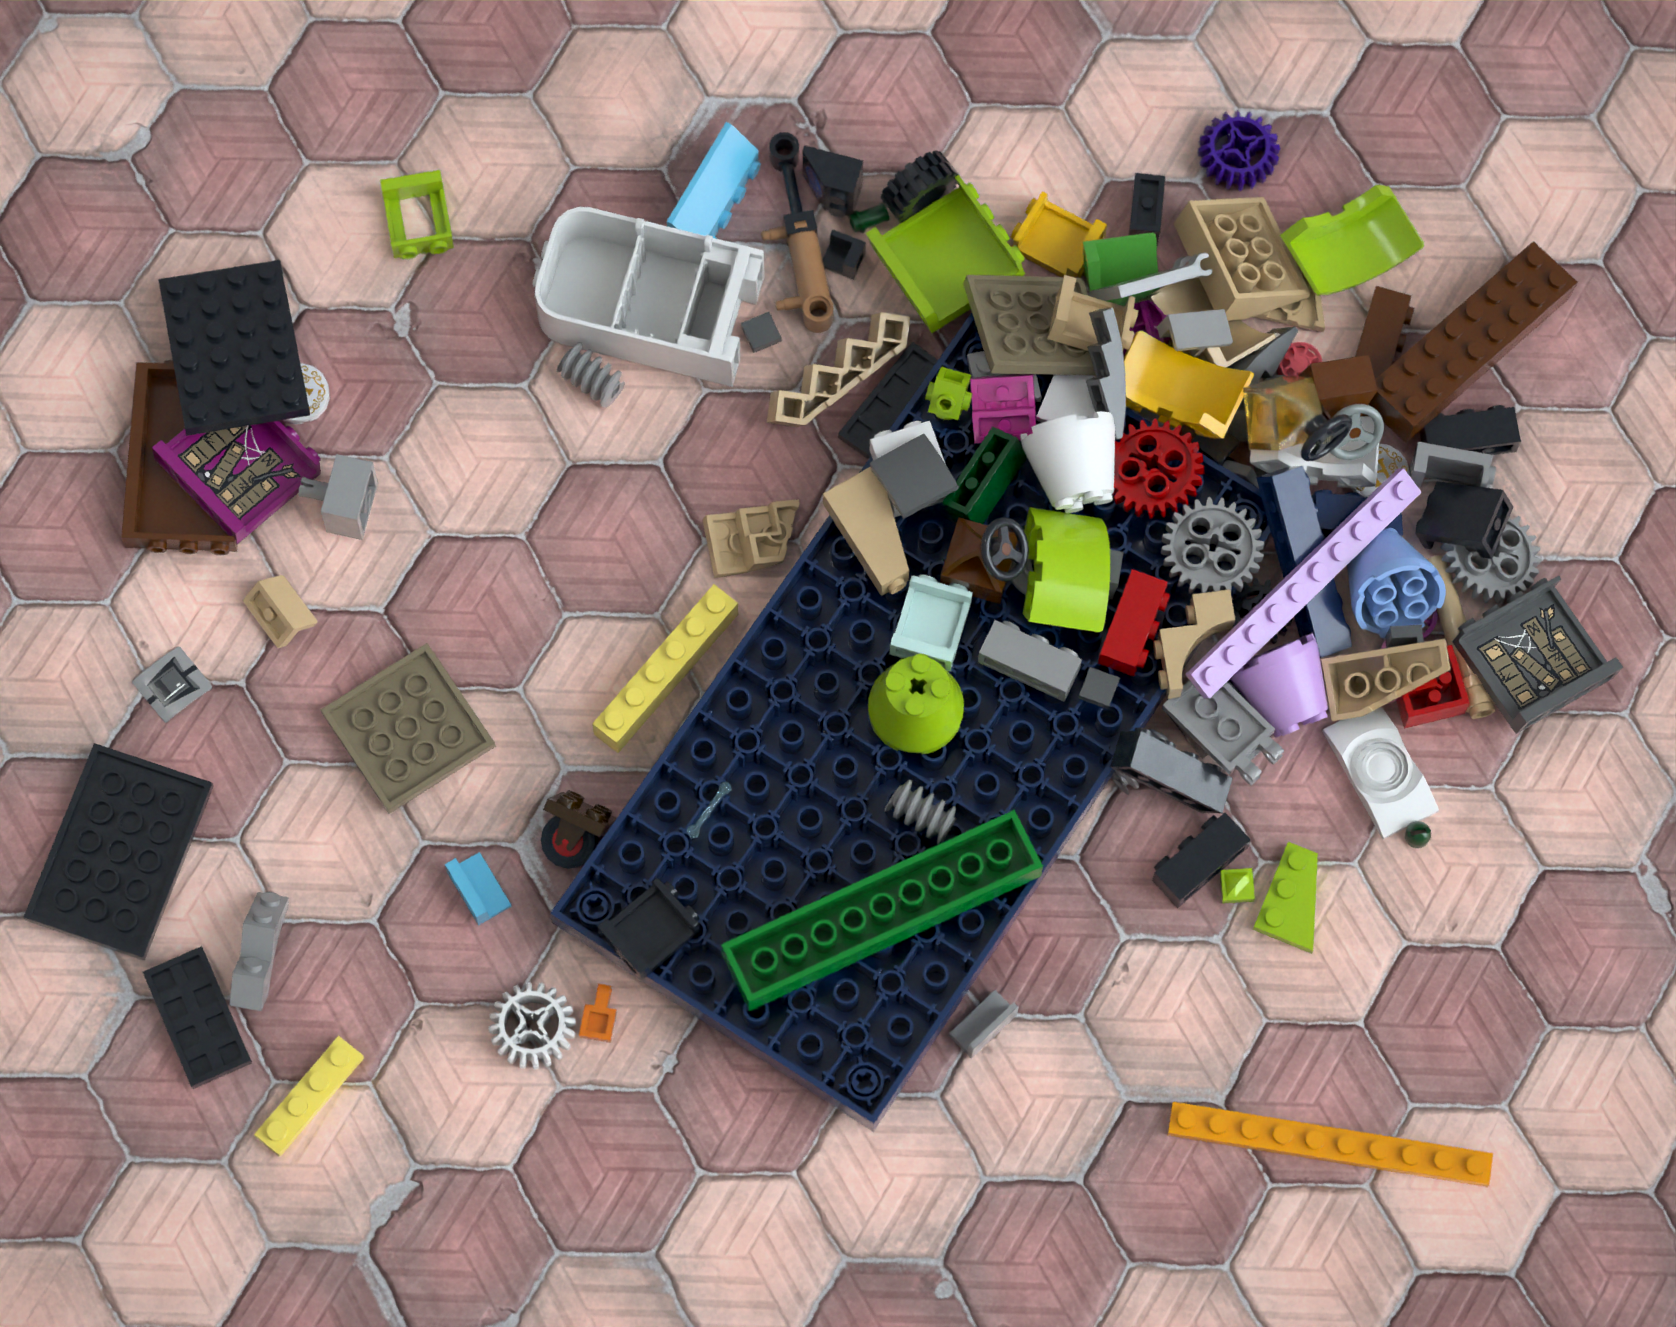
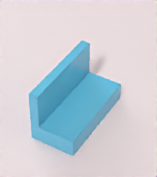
M480 852L461 863L455 858L445 864L449 877L478 925L512 907Z

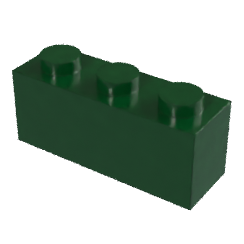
M992 426L957 479L958 489L948 494L942 502L954 521L957 522L959 517L984 524L1027 458L1022 444L1017 437Z

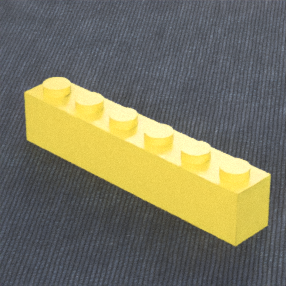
M713 584L592 723L594 735L615 752L619 753L738 616V602Z

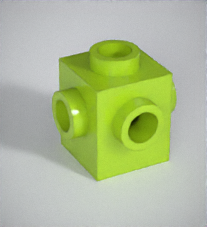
M941 367L935 383L930 381L925 400L930 401L928 412L935 414L943 420H958L962 410L968 411L973 393L967 392L971 375Z

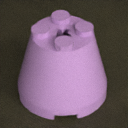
M1313 633L1252 657L1230 678L1245 700L1275 728L1273 733L1275 738L1300 729L1297 724L1299 722L1306 725L1328 717L1326 713L1328 705L1319 649Z

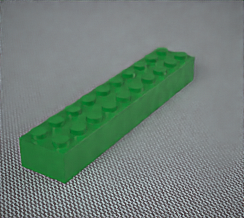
M1015 810L721 944L722 956L748 1010L751 1011L1039 878L1042 874L1043 865Z

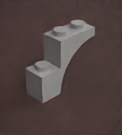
M274 892L257 893L243 923L240 958L232 974L230 1006L262 1011L269 995L275 951L281 927L288 910L289 897L279 896Z

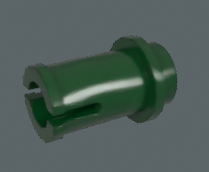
M884 203L860 212L854 210L853 214L849 215V222L855 233L859 231L860 233H865V229L890 220Z

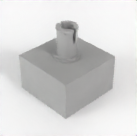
M336 454L329 483L303 477L301 480L303 485L299 486V497L323 501L321 515L326 532L363 540L378 486L374 464L371 461Z

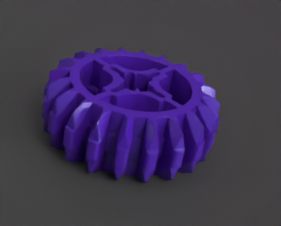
M1239 110L1235 111L1234 117H1230L1227 112L1222 115V120L1215 117L1212 120V126H1205L1204 135L1200 136L1198 155L1202 157L1200 166L1207 168V177L1216 175V185L1225 181L1227 190L1232 187V184H1237L1239 191L1243 190L1244 184H1247L1251 189L1255 187L1256 181L1263 184L1266 181V175L1271 176L1274 173L1273 166H1276L1279 161L1277 154L1280 152V146L1275 144L1278 139L1277 134H1270L1272 130L1271 124L1262 126V116L1256 120L1251 119L1252 113L1250 111L1246 114V117H1241ZM1227 135V144L1223 145L1220 150L1215 151L1217 141ZM1262 150L1263 157L1261 160L1251 166L1250 157L1255 156L1256 152Z

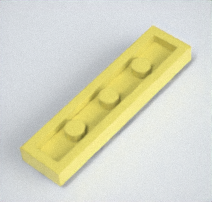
M338 1036L256 1131L255 1137L280 1157L362 1062L364 1056Z

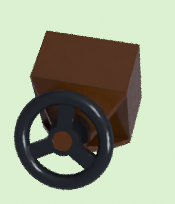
M958 517L942 569L940 583L945 585L951 583L960 584L966 587L967 591L972 592L973 597L1001 604L1007 581L1017 578L1024 570L1028 560L1029 546L1024 530L1015 520L1006 517L995 519L988 526ZM1013 562H1015L1016 565L1011 569Z

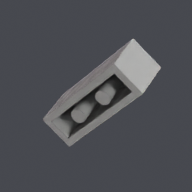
M997 620L994 621L978 656V663L1062 701H1065L1082 662V659L1078 658L1077 653L1065 647L1058 649L1049 645V641L1040 635H1027L1021 632L1017 625L1008 621L1001 623Z

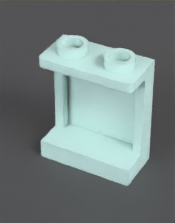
M928 575L911 576L897 629L891 640L890 655L906 658L917 654H924L951 672L972 602V592L967 591L968 589L960 584L951 583L945 585L938 583L935 578Z

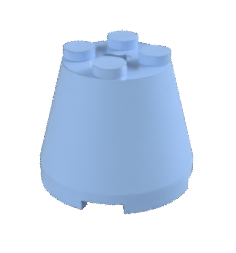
M1394 528L1382 530L1347 564L1352 612L1363 630L1366 629L1377 633L1380 638H1385L1390 626L1422 625L1423 628L1426 626L1424 621L1436 608H1441L1444 603L1446 588L1440 573L1434 565L1399 535Z

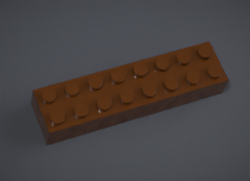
M1533 241L1375 379L1377 392L1368 405L1380 413L1383 422L1405 443L1408 442L1570 298L1578 282Z

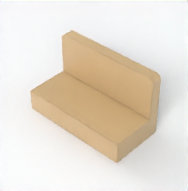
M283 575L258 581L242 600L277 648L287 646L298 631L314 627L317 623L316 618Z

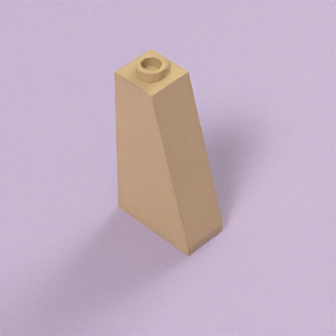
M871 467L823 493V505L880 595L883 596L888 592L890 594L897 593L907 585L909 568L887 491L872 472Z

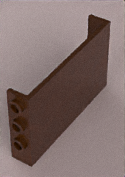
M166 360L163 363L136 362L121 534L125 548H145L154 553H164L167 549L179 550L185 554H196L198 550L210 551L215 555H227L229 552H237L238 544L236 543L235 536H228L154 460L152 447L161 440L167 444L185 429L173 360Z

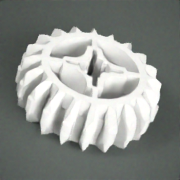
M531 982L526 983L527 991L521 992L520 987L515 985L513 987L515 996L512 997L509 993L504 992L502 996L506 1004L496 1001L494 1007L500 1013H491L489 1016L491 1021L497 1023L489 1026V1033L498 1034L491 1039L493 1046L501 1045L498 1050L500 1056L510 1052L508 1056V1063L513 1064L519 1057L520 1068L524 1069L527 1066L528 1060L532 1061L533 1069H538V1060L544 1059L546 1066H550V1055L553 1054L558 1060L562 1058L559 1047L564 1050L570 1049V1043L564 1038L571 1039L575 1037V1032L569 1029V1027L575 1026L576 1020L575 1018L568 1017L573 1013L572 1006L562 1007L567 1001L564 995L554 1000L557 994V990L554 987L545 994V985L543 983H539L537 991H533ZM527 1003H540L547 1007L544 1008L542 1006L537 1011H530L523 1005ZM514 1012L520 1024L514 1030L515 1034L509 1038L506 1034V1024L508 1018ZM555 1013L559 1019V1026L556 1035L551 1040L545 1031V1026L550 1022V1017ZM525 1018L527 1021L533 1020V1024L535 1020L538 1021L540 1034L537 1030L532 1031L530 1029V1031H527ZM533 1040L537 1041L542 1047L526 1049L518 1046V1044L523 1045L525 1042Z

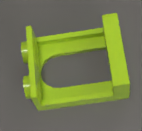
M440 170L380 180L394 258L412 259L418 256V254L429 252L432 254H442L448 251V249L454 248ZM429 195L436 235L407 240L399 200Z

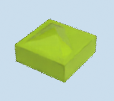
M1252 868L1220 870L1222 903L1254 902Z

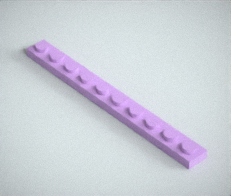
M1404 468L1397 469L1185 674L1203 698H1211L1421 493Z

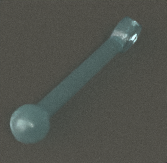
M722 782L719 785V792L695 825L688 827L687 834L690 838H697L700 835V827L724 794H728L731 791L730 783Z

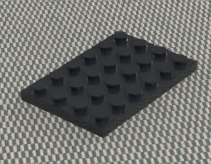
M280 260L158 279L186 436L310 415Z
M94 743L23 918L28 922L145 961L213 790V783Z

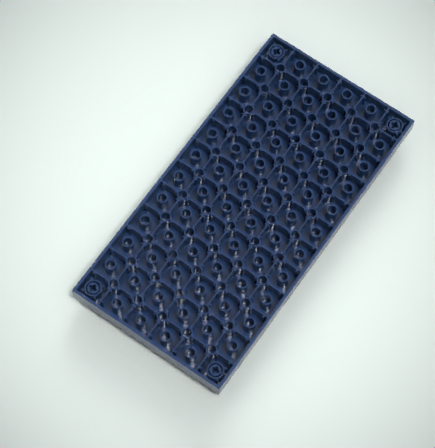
M972 312L889 429L895 432L904 429L905 425L914 421H921V423L930 421L945 464L955 481H957L981 444L974 443L972 399L968 411L962 410L958 420H943L935 414L928 412L930 401L925 400L930 381L935 383L941 367L970 374L967 354L984 351ZM1036 374L1042 397L1040 402H1035L1036 417L1054 376L1052 374ZM969 383V387H968V391H967V392H971V384H970V383ZM1126 407L1123 433L1129 434V424L1133 425L1137 430L1140 429L1141 420L1145 421L1147 427H1150L1152 422ZM1146 445L1141 450L1143 452H1151L1156 447L1154 445ZM1130 455V456H1129V457H1134V458H1137V459H1138V457L1135 456V455ZM1203 455V462L1200 464L1204 465V474L1198 475L1202 478V486H1194L1197 492L1196 497L1186 495L1188 506L1193 510L1196 499L1199 500L1202 506H1206L1208 497H1211L1213 505H1218L1220 499L1224 498V507L1227 508L1235 502V512L1239 513L1244 509L1247 510L1246 521L1253 518L1256 519L1252 530L1261 529L1262 531L1261 536L1256 539L1264 542L1263 549L1258 551L1262 553L1272 538L1259 488ZM870 456L860 472L870 467V462L873 461L872 456ZM1026 458L984 522V525L988 526L995 519L1006 517L1015 520L1025 530L1029 507L1065 513V510H1056L1051 505L1028 458ZM1172 460L1167 465L1169 467H1178L1182 462L1180 460ZM1131 469L1126 471L1124 475L1126 477H1134L1139 472ZM1168 478V480H1170L1171 482H1176V481H1177V480H1173V479ZM1160 484L1154 485L1150 490L1152 492H1161L1165 489V486ZM1112 494L1113 501L1101 505H1095L1094 502L1083 504V510L1070 513L1102 519L1107 528L1110 549L1123 552L1119 584L1113 600L1108 599L1104 628L1101 632L1029 622L1023 615L1026 594L1020 592L1012 581H1007L1001 604L972 596V602L951 672L948 671L959 684L963 694V718L960 728L952 740L942 748L927 754L896 751L881 741L874 732L869 720L868 701L871 688L881 673L904 659L890 655V644L893 634L897 629L911 576L928 575L940 583L942 569L957 522L951 518L942 502L922 508L906 518H903L901 515L894 517L909 568V580L906 582L907 585L899 592L894 594L888 592L881 596L829 515L550 913L552 923L636 977L599 935L597 926L607 918L611 921L652 886V881L655 878H659L662 883L668 881L679 894L676 899L684 907L686 905L691 906L700 917L698 921L700 932L643 979L642 982L874 1132L1114 774L1115 769L1111 768L1110 765L1120 732L1144 728L1167 695L1166 689L1161 690L1158 671L1163 669L1161 659H1155L1153 641L1158 640L1160 629L1193 625L1187 622L1186 606L1190 605L1192 594H1199L1201 589L1196 588L1190 594V584L1188 583L1179 587L1180 576L1171 578L1169 576L1173 566L1163 565L1164 559L1168 555L1161 554L1162 546L1168 544L1162 542L1163 534H1170L1165 528L1167 522L1174 523L1172 518L1175 512L1170 507L1166 508V516L1162 517L1159 510H1156L1153 518L1150 519L1148 510H1143L1142 514L1137 517L1134 506L1126 512L1124 510L1125 501L1116 505L1114 501L1115 494ZM1178 502L1177 513L1184 516L1182 512L1183 504ZM1201 525L1192 528L1198 535H1204L1208 532ZM1234 532L1223 534L1224 538L1229 541L1239 539L1238 535ZM1185 541L1186 545L1191 544L1189 541ZM1210 544L1209 551L1215 552L1216 545ZM1234 551L1236 555L1240 554L1239 551ZM1188 555L1186 557L1187 561L1191 564L1202 562L1201 558L1197 555ZM1227 561L1217 563L1218 567L1224 571L1233 568L1232 564ZM1132 569L1167 581L1166 593L1171 594L1165 612L1159 610L1155 621L1160 622L1154 640L1148 638L1144 649L1149 650L1145 665L1143 669L1137 667L1134 676L1098 664L1101 649ZM1233 586L1231 588V598L1237 590ZM995 620L1001 623L1003 621L1011 622L1027 635H1040L1049 641V645L1058 649L1065 647L1077 653L1078 658L1082 659L1081 667L1065 701L978 663L980 649ZM1199 645L1191 652L1183 666V669L1185 668V666L1187 665V663L1189 662V660L1191 659ZM1090 667L1120 678L1109 709L1078 699ZM910 779L912 780V792L921 786L923 787L922 798L927 797L931 793L934 794L933 805H936L943 799L945 801L943 811L947 812L953 806L956 807L955 822L943 842L1015 810L1043 865L1041 877L751 1011L748 1010L722 956L721 944L938 845L939 834L929 839L926 837L928 827L921 832L915 830L917 820L907 826L904 823L906 814L896 819L893 817L895 807L888 812L884 811L892 795L900 785H903Z

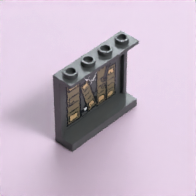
M1560 576L1550 581L1546 578L1539 580L1530 588L1532 591L1525 595L1522 591L1514 594L1506 601L1507 605L1501 608L1498 605L1491 607L1482 614L1483 618L1475 621L1474 618L1469 619L1459 626L1458 630L1460 632L1452 641L1473 673L1477 675L1482 686L1488 692L1515 734L1612 680L1623 668L1617 657L1607 662L1555 588L1561 580Z

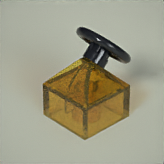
M1281 376L1243 387L1248 443L1251 450L1279 451L1304 443L1300 452L1302 459L1305 461H1315L1335 449L1345 439L1352 427V419L1348 415H1338L1329 420L1322 415L1319 397L1312 377Z

